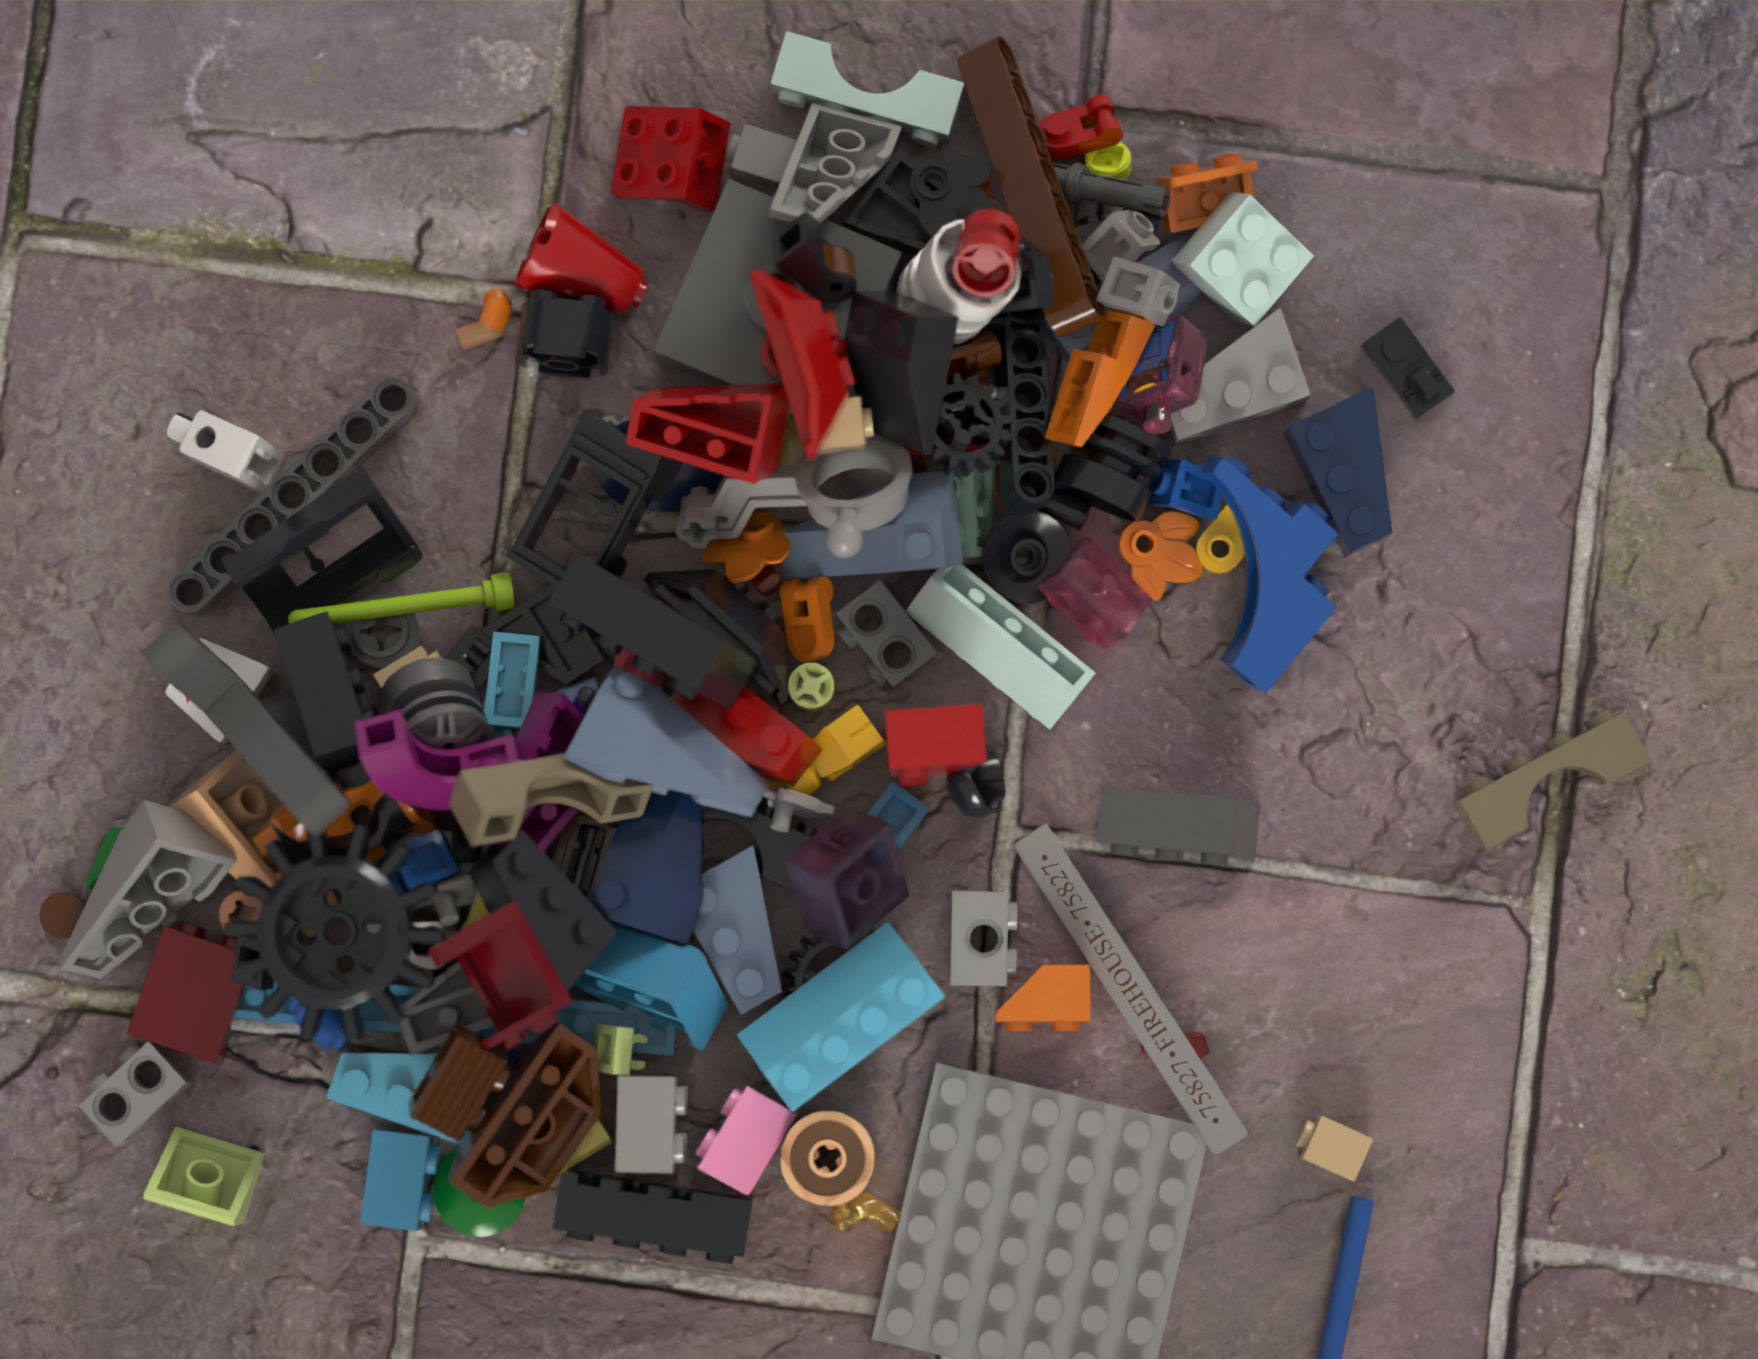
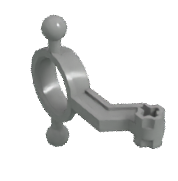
M874 433L873 437H865V450L820 454L817 459L807 461L804 454L798 465L777 466L776 472L756 484L724 475L715 494L711 493L707 487L698 486L691 488L690 494L682 497L676 524V535L679 540L688 542L691 548H706L708 542L712 539L739 538L753 510L757 507L808 506V512L818 524L829 528L825 534V544L829 552L841 558L852 557L860 550L863 544L861 531L871 530L886 524L904 510L909 499L908 484L913 476L910 454L903 445ZM872 468L881 469L894 475L888 486L867 498L854 500L831 499L820 494L817 490L829 477L845 470Z

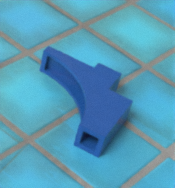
M1211 456L1200 471L1223 496L1235 518L1244 546L1247 577L1245 601L1239 624L1227 650L1219 660L1252 689L1267 693L1337 608L1326 597L1330 590L1312 575L1308 574L1306 578H1304V575L1332 543L1338 533L1328 525L1332 518L1317 504L1311 501L1307 505L1291 501L1283 510L1282 508L1286 502L1269 487L1263 486L1260 490L1248 479L1252 472L1242 462L1233 456H1229L1227 460L1223 457Z

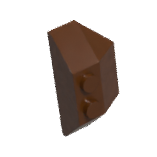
M556 1022L520 1052L510 1065V1073L502 1089L498 1093L492 1091L483 1104L486 1106V1113L479 1127L474 1132L467 1130L462 1137L447 1181L486 1208L548 1191L602 1112L597 1069V1049L559 1022Z

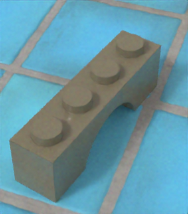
M1607 709L1584 721L1583 723L1587 731L1571 739L1566 731L1542 744L1546 753L1530 761L1525 753L1501 766L1505 775L1489 783L1486 776H1483L1460 788L1465 797L1455 801L1454 804L1480 851L1488 850L1528 828L1527 806L1530 795L1537 783L1549 773L1561 769L1577 770L1590 775L1602 785H1606L1651 762V758L1625 711L1612 717Z
M561 753L555 756L525 761L518 760L507 764L482 768L475 767L460 771L449 805L471 845L475 846L515 839L524 811L544 803H560L573 806L586 812L600 824L642 817L651 794V784L630 778H625L623 784L606 780L564 759L566 753Z

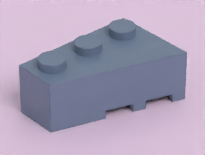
M754 845L701 874V883H704L703 902L693 929L741 1015L746 1014L782 992V981Z

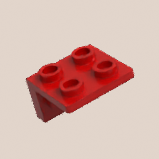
M625 107L611 195L617 198L675 200L699 211L714 212L718 203L731 122L701 108Z

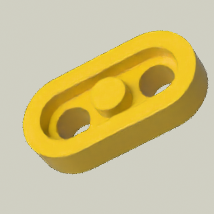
M1228 505L1219 513L1217 520H1214L1200 536L1195 548L1202 568L1212 574L1230 572L1245 556L1240 531ZM1222 541L1227 545L1228 554L1225 557L1219 558L1212 553L1211 546L1214 542Z

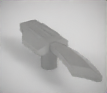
M768 787L763 796L769 798L768 806L774 809L770 828L780 832H788L792 816L801 819H825L833 815L835 807L820 802L818 798L789 788L777 787L771 789Z
M469 874L438 882L437 886L440 892L430 901L411 907V911L432 905L434 911L438 912L442 925L448 926L457 923L459 920L457 908L471 905L477 893V889ZM370 915L366 919L365 924H381L377 916Z

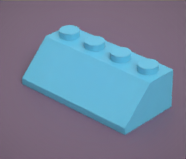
M886 922L738 1033L737 1036L763 1074L793 1112L945 998V996L891 924Z

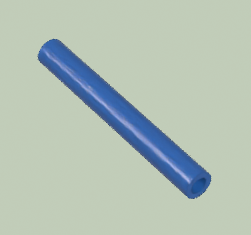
M1351 1196L1317 1359H1342L1374 1200Z

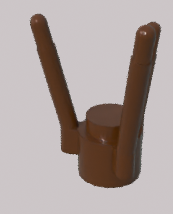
M983 330L975 337L961 344H953L954 347L950 361L954 360L960 371H968V375L962 378L964 384H967L973 375L978 376V380L981 381L988 378V368L1000 364L1002 359L1001 347L994 333L990 330ZM946 399V400L942 401V404H943L944 402L949 401L950 399Z

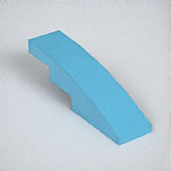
M493 632L484 709L493 739L512 734L514 739H516L537 692L540 636Z

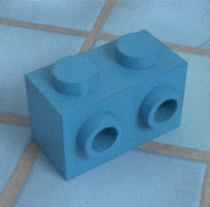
M381 1128L373 1129L360 1224L418 1231L422 1229L423 1221L430 1222L434 1194L427 1193L429 1174H437L440 1159V1146H433L434 1135Z

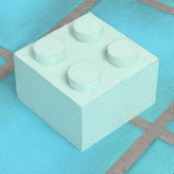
M1230 191L1171 262L1234 322L1255 327L1314 255L1250 194Z

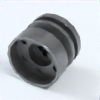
M441 657L419 659L398 669L388 677L379 691L378 707L381 715L401 710L411 734L425 745L439 749H458L493 740V734L470 673L457 661Z

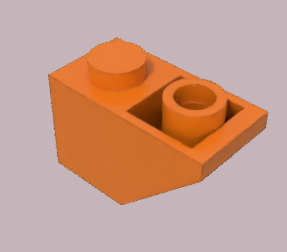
M1041 965L995 1012V1022H1005V1031H1033V1022H1052V1031H1080V1022L1090 1021V965Z

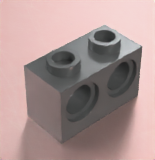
M881 580L877 581L836 613V618L841 624L834 628L851 651L857 646L869 659L863 667L879 687L887 683L892 690H895L937 657L935 649ZM864 608H874L879 611L883 620L877 630L865 632L859 629L855 623L857 613ZM900 644L909 650L911 659L904 668L893 669L885 663L883 655L891 645Z

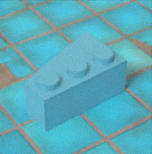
M341 1053L326 1096L327 1099L460 1144V1142L455 1141L452 1137H447L444 1133H439L436 1129H432L428 1125L414 1120L409 1114V1099L438 1053H417L414 1055L410 1053Z

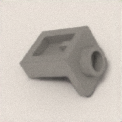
M1131 209L1112 212L1082 244L1089 266L1102 281L1105 279L1113 256L1135 262L1143 252L1156 249L1160 241L1152 233L1154 231L1152 223L1143 214Z
M1113 256L1096 300L1104 306L1142 316L1151 323L1163 327L1169 314L1176 306L1180 284L1160 269Z

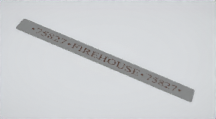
M1043 824L1016 842L1014 845L1015 850L1212 1153L1218 1155L1246 1137L1247 1130L1049 826Z

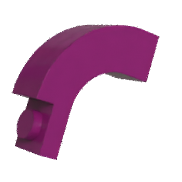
M401 710L355 722L359 754L368 776L381 791L410 806L431 810H452L449 803L460 771L475 767L482 768L507 764L520 760L513 734L464 748L439 749L421 743L411 734Z

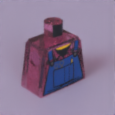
M1182 315L1167 320L1163 327L1155 325L1132 374L1116 398L1120 406L1143 422L1145 431L1151 434L1168 432L1171 429V413L1194 405L1199 399L1208 337Z

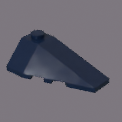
M668 789L666 795L651 792L642 817L621 820L600 864L588 900L604 918L689 944L703 902L704 883H701V855H704V839L701 838L702 809L705 805L697 804L691 794Z

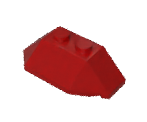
M757 269L749 272L807 461L817 459L848 401L846 386L854 384L853 376L846 356L837 359L832 341L839 339L840 335L832 311L823 313L819 300Z

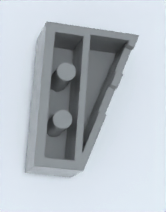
M1281 307L1162 396L1160 406L1174 447L1307 402L1311 393Z

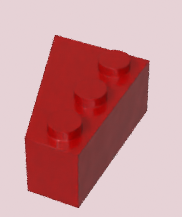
M746 687L743 688L730 711L700 693L697 694L694 701L678 691H675L670 697L760 776L794 786L822 751L807 734Z

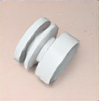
M964 220L953 221L943 226L934 235L925 248L910 261L900 274L897 292L958 316L954 344H961L975 337L988 324L991 318L997 315L1012 299L1019 289L1021 269L1017 257L1013 281L1005 291L995 296L982 297L973 295L960 287L954 278L952 268L960 228Z

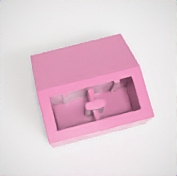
M751 1084L745 1088L744 1092L738 1088L734 1089L720 1112L727 1117L719 1132L713 1128L709 1130L696 1152V1155L703 1158L698 1169L747 1196L751 1193L798 1115L797 1112H792L789 1107Z

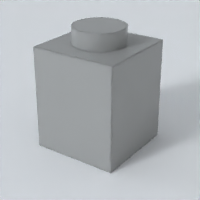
M745 124L741 136L733 134L728 147L726 161L732 162V176L778 190L797 140Z

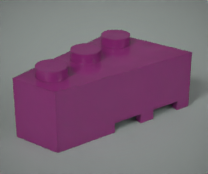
M536 692L515 739L520 760L525 761L555 756L567 752L585 716L564 693ZM560 803L535 805L524 811L518 830L522 829L544 851L579 809Z

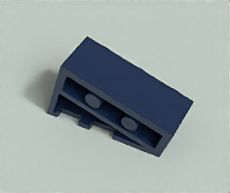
M1373 387L1289 426L1284 435L1319 507L1332 518L1328 525L1338 533L1335 540L1344 559L1385 540L1391 535L1392 525Z

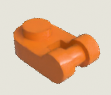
M812 577L807 583L799 579L788 580L781 585L780 598L783 619L785 620L786 641L789 651L800 662L811 663L826 659L834 647V628L830 607L834 588L828 577ZM806 602H807V605H808V612H809V615H807V616L805 615V608H804V605L806 604Z

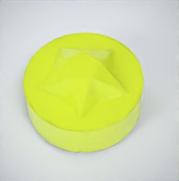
M1119 142L1114 146L1086 153L1085 165L1089 168L1090 172L1127 179L1132 171L1131 153L1126 145Z

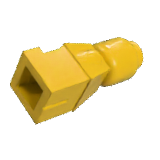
M857 704L827 727L824 726L819 734L812 739L822 751L794 786L770 780L768 782L770 784L769 788H789L806 795H811L820 788V779L822 777L825 780L834 781L845 772L854 769L860 762L879 751L887 743Z

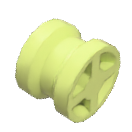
M805 663L798 666L792 672L788 680V691L792 701L799 708L806 711H818L825 708L831 702L835 694V683L832 674L826 667L818 663Z

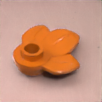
M756 510L752 512L739 538L714 539L703 551L701 559L703 562L726 563L725 571L729 582L741 583L758 575L765 563H781L789 554L791 544L789 538L783 535V527L779 519L773 517L770 511Z
M1165 511L1156 516L1151 522L1140 520L1139 523L1131 522L1122 529L1118 538V549L1122 558L1130 564L1131 582L1140 594L1158 601L1166 589L1167 581L1188 583L1203 575V568L1197 557V552L1188 544L1200 525L1193 516L1177 511ZM1141 535H1145L1149 540V547L1145 552H1140L1136 547V541Z

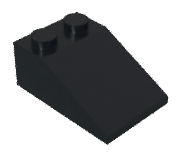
M853 291L845 341L854 380L855 396L861 398L862 409L871 408L873 432L924 455H932L959 317L895 291Z

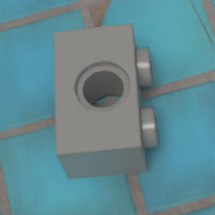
M951 892L950 986L1006 987L1007 977H1016L1017 951L1016 949H1008V930H1017V902H1008L1009 892ZM981 925L991 927L997 935L995 948L987 953L976 951L970 943L971 932Z

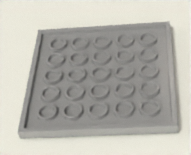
M936 1063L871 1339L952 1359H1158L1206 1151V1142L1193 1123Z

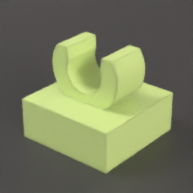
M596 1024L594 1048L597 1049L598 1072L629 1076L630 1069L641 1070L645 1068V1062L633 1060L631 1055L632 1045L634 1043H647L648 1038L643 1034L634 1033V1028Z

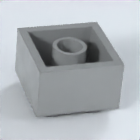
M618 1076L615 1172L674 1173L678 1170V1163L686 1161L687 1133H679V1115L688 1113V1086H680V1076Z

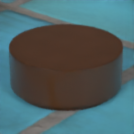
M59 892L49 896L43 902L40 909L39 917L43 929L55 938H70L86 905L85 901L77 894L71 892Z

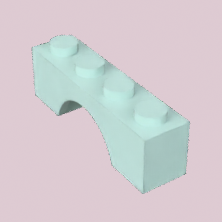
M786 31L770 83L772 94L779 95L777 100L785 105L804 108L805 103L810 105L816 103L902 126V132L911 134L910 139L912 141L929 147H937L938 142L948 145L964 93V82L919 70L906 85L889 93L874 94L858 90L847 83L836 69L830 43Z

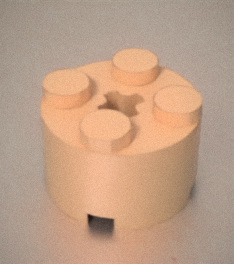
M837 1110L815 1111L797 1121L787 1133L780 1153L781 1171L786 1183L798 1197L821 1206L841 1205L858 1196L870 1181L875 1165L874 1144L867 1129L853 1116ZM826 1145L829 1150L838 1148L841 1155L836 1159L838 1166L836 1169L830 1170L827 1165L819 1168L815 1160L820 1156L818 1149L820 1146Z

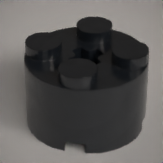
M533 290L530 300L525 301L522 305L515 361L526 368L527 360L539 363L538 372L559 377L590 378L591 369H599L600 376L606 375L608 373L615 316L605 309L606 300L598 296L580 295L577 300L559 298V294L553 291Z

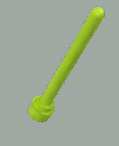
M509 572L490 575V580H483L481 586L294 610L290 613L288 622L291 624L328 611L335 624L484 604L485 608L494 607L495 612L505 611L514 608L513 586Z

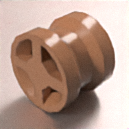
M235 891L227 895L222 901L219 909V920L223 928L224 923L238 918L258 921L263 903L254 897L245 895L241 891Z

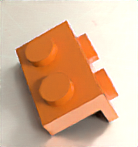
M1241 153L1214 157V166L1199 169L1198 162L1170 166L1171 175L1156 177L1157 186L1169 187L1171 190L1169 209L1163 217L1165 233H1174L1200 227L1230 191L1250 194L1254 198L1250 172L1258 170L1257 161L1242 160Z

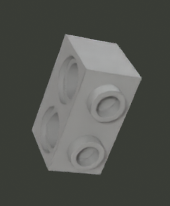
M137 1041L118 1058L122 1066L110 1077L105 1073L101 1074L83 1091L87 1098L79 1107L116 1148L127 1145L194 1083L159 1044L148 1041L143 1045L140 1041ZM148 1061L155 1062L160 1067L162 1073L160 1082L153 1088L144 1085L140 1078V1070ZM113 1093L121 1095L127 1105L124 1116L119 1120L112 1119L105 1109L106 1101Z

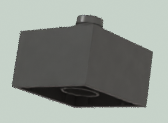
M728 179L653 349L660 368L702 386L783 383L782 379L770 376L760 363L759 349L768 333L749 273L757 269L819 300L823 313L832 311L840 338L845 340L852 297L844 302H827L812 294L774 266L772 237L791 222L768 217L774 200L773 197ZM824 220L820 223V233L824 240L832 246L844 247L852 253L855 261L856 291H894L899 276L902 273V252L830 221ZM846 348V354H845V356H846V358H847V360H848V363H849L848 353H847V348ZM852 385L846 386L848 394L852 388ZM789 404L786 422L796 426Z

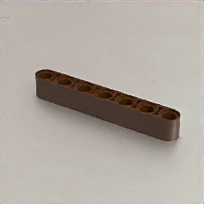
M997 36L957 58L958 67L1010 216L1019 226L1021 238L1050 259L1051 273L1055 283L1052 295L1053 307L1043 308L1054 332L1060 338H1064L1103 319L1105 310L1103 304L1096 300L1099 292L1017 61L1007 42L1001 36Z

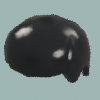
M986 743V763L946 773V787L950 799L964 815L970 817L984 818L999 811L998 807H991L1006 796L1004 777L998 757L993 748Z

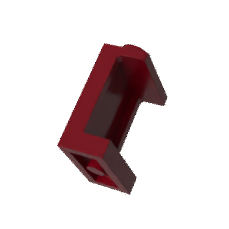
M516 901L482 918L428 950L436 967L455 957L457 958L497 1029L496 1034L482 1041L486 1050L500 1042L503 1043L506 1050L531 1036L527 1029L529 1026H531L535 1034L560 1020L556 1013L557 1010L572 1002Z
M179 921L177 929L164 926L127 1034L215 1064L223 1063L229 1047L225 1043L246 986L231 980L237 939L224 936L222 943H218L204 938L207 929L183 921Z

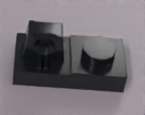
M1401 316L1362 344L1361 347L1415 420L1455 392Z

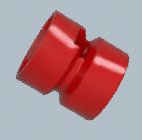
M982 209L968 215L961 224L952 269L955 280L967 292L982 297L995 296L1005 291L1012 283L1021 239L1019 226L1012 217L999 210Z

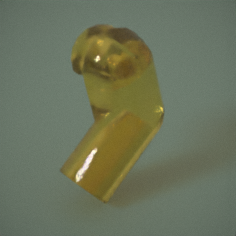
M862 1192L844 1204L833 1206V1212L830 1214L829 1220L833 1228L841 1232L850 1231L852 1225L870 1220L891 1233L901 1217V1212L871 1193Z

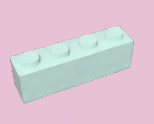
M963 564L938 568L905 611L921 627L932 633L954 651L959 658L965 660L991 681L996 688L1002 690L1048 729L1054 726L1096 674Z

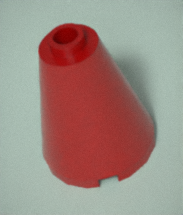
M552 202L529 244L530 249L526 259L521 262L513 285L527 292H532L533 290L553 291L559 294V298L577 300L580 295L598 296L606 300L605 308L626 312L630 305L636 308L639 306L647 290L648 282L642 280L644 274L642 268L565 208Z

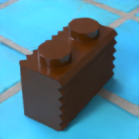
M456 1023L409 1099L410 1117L420 1121L422 1124L428 1125L432 1129H436L439 1133H444L447 1137H452L458 1142L461 1141L467 1130L471 1132L476 1131L486 1113V1106L482 1104L491 1090L498 1093L502 1089L509 1076L511 1068L507 1066L506 1049L495 1045L486 1050L482 1044L485 1038Z

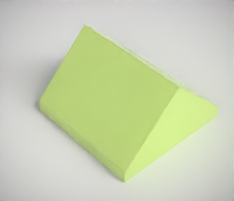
M175 1126L147 1185L143 1199L231 1226L243 1224L265 1153Z

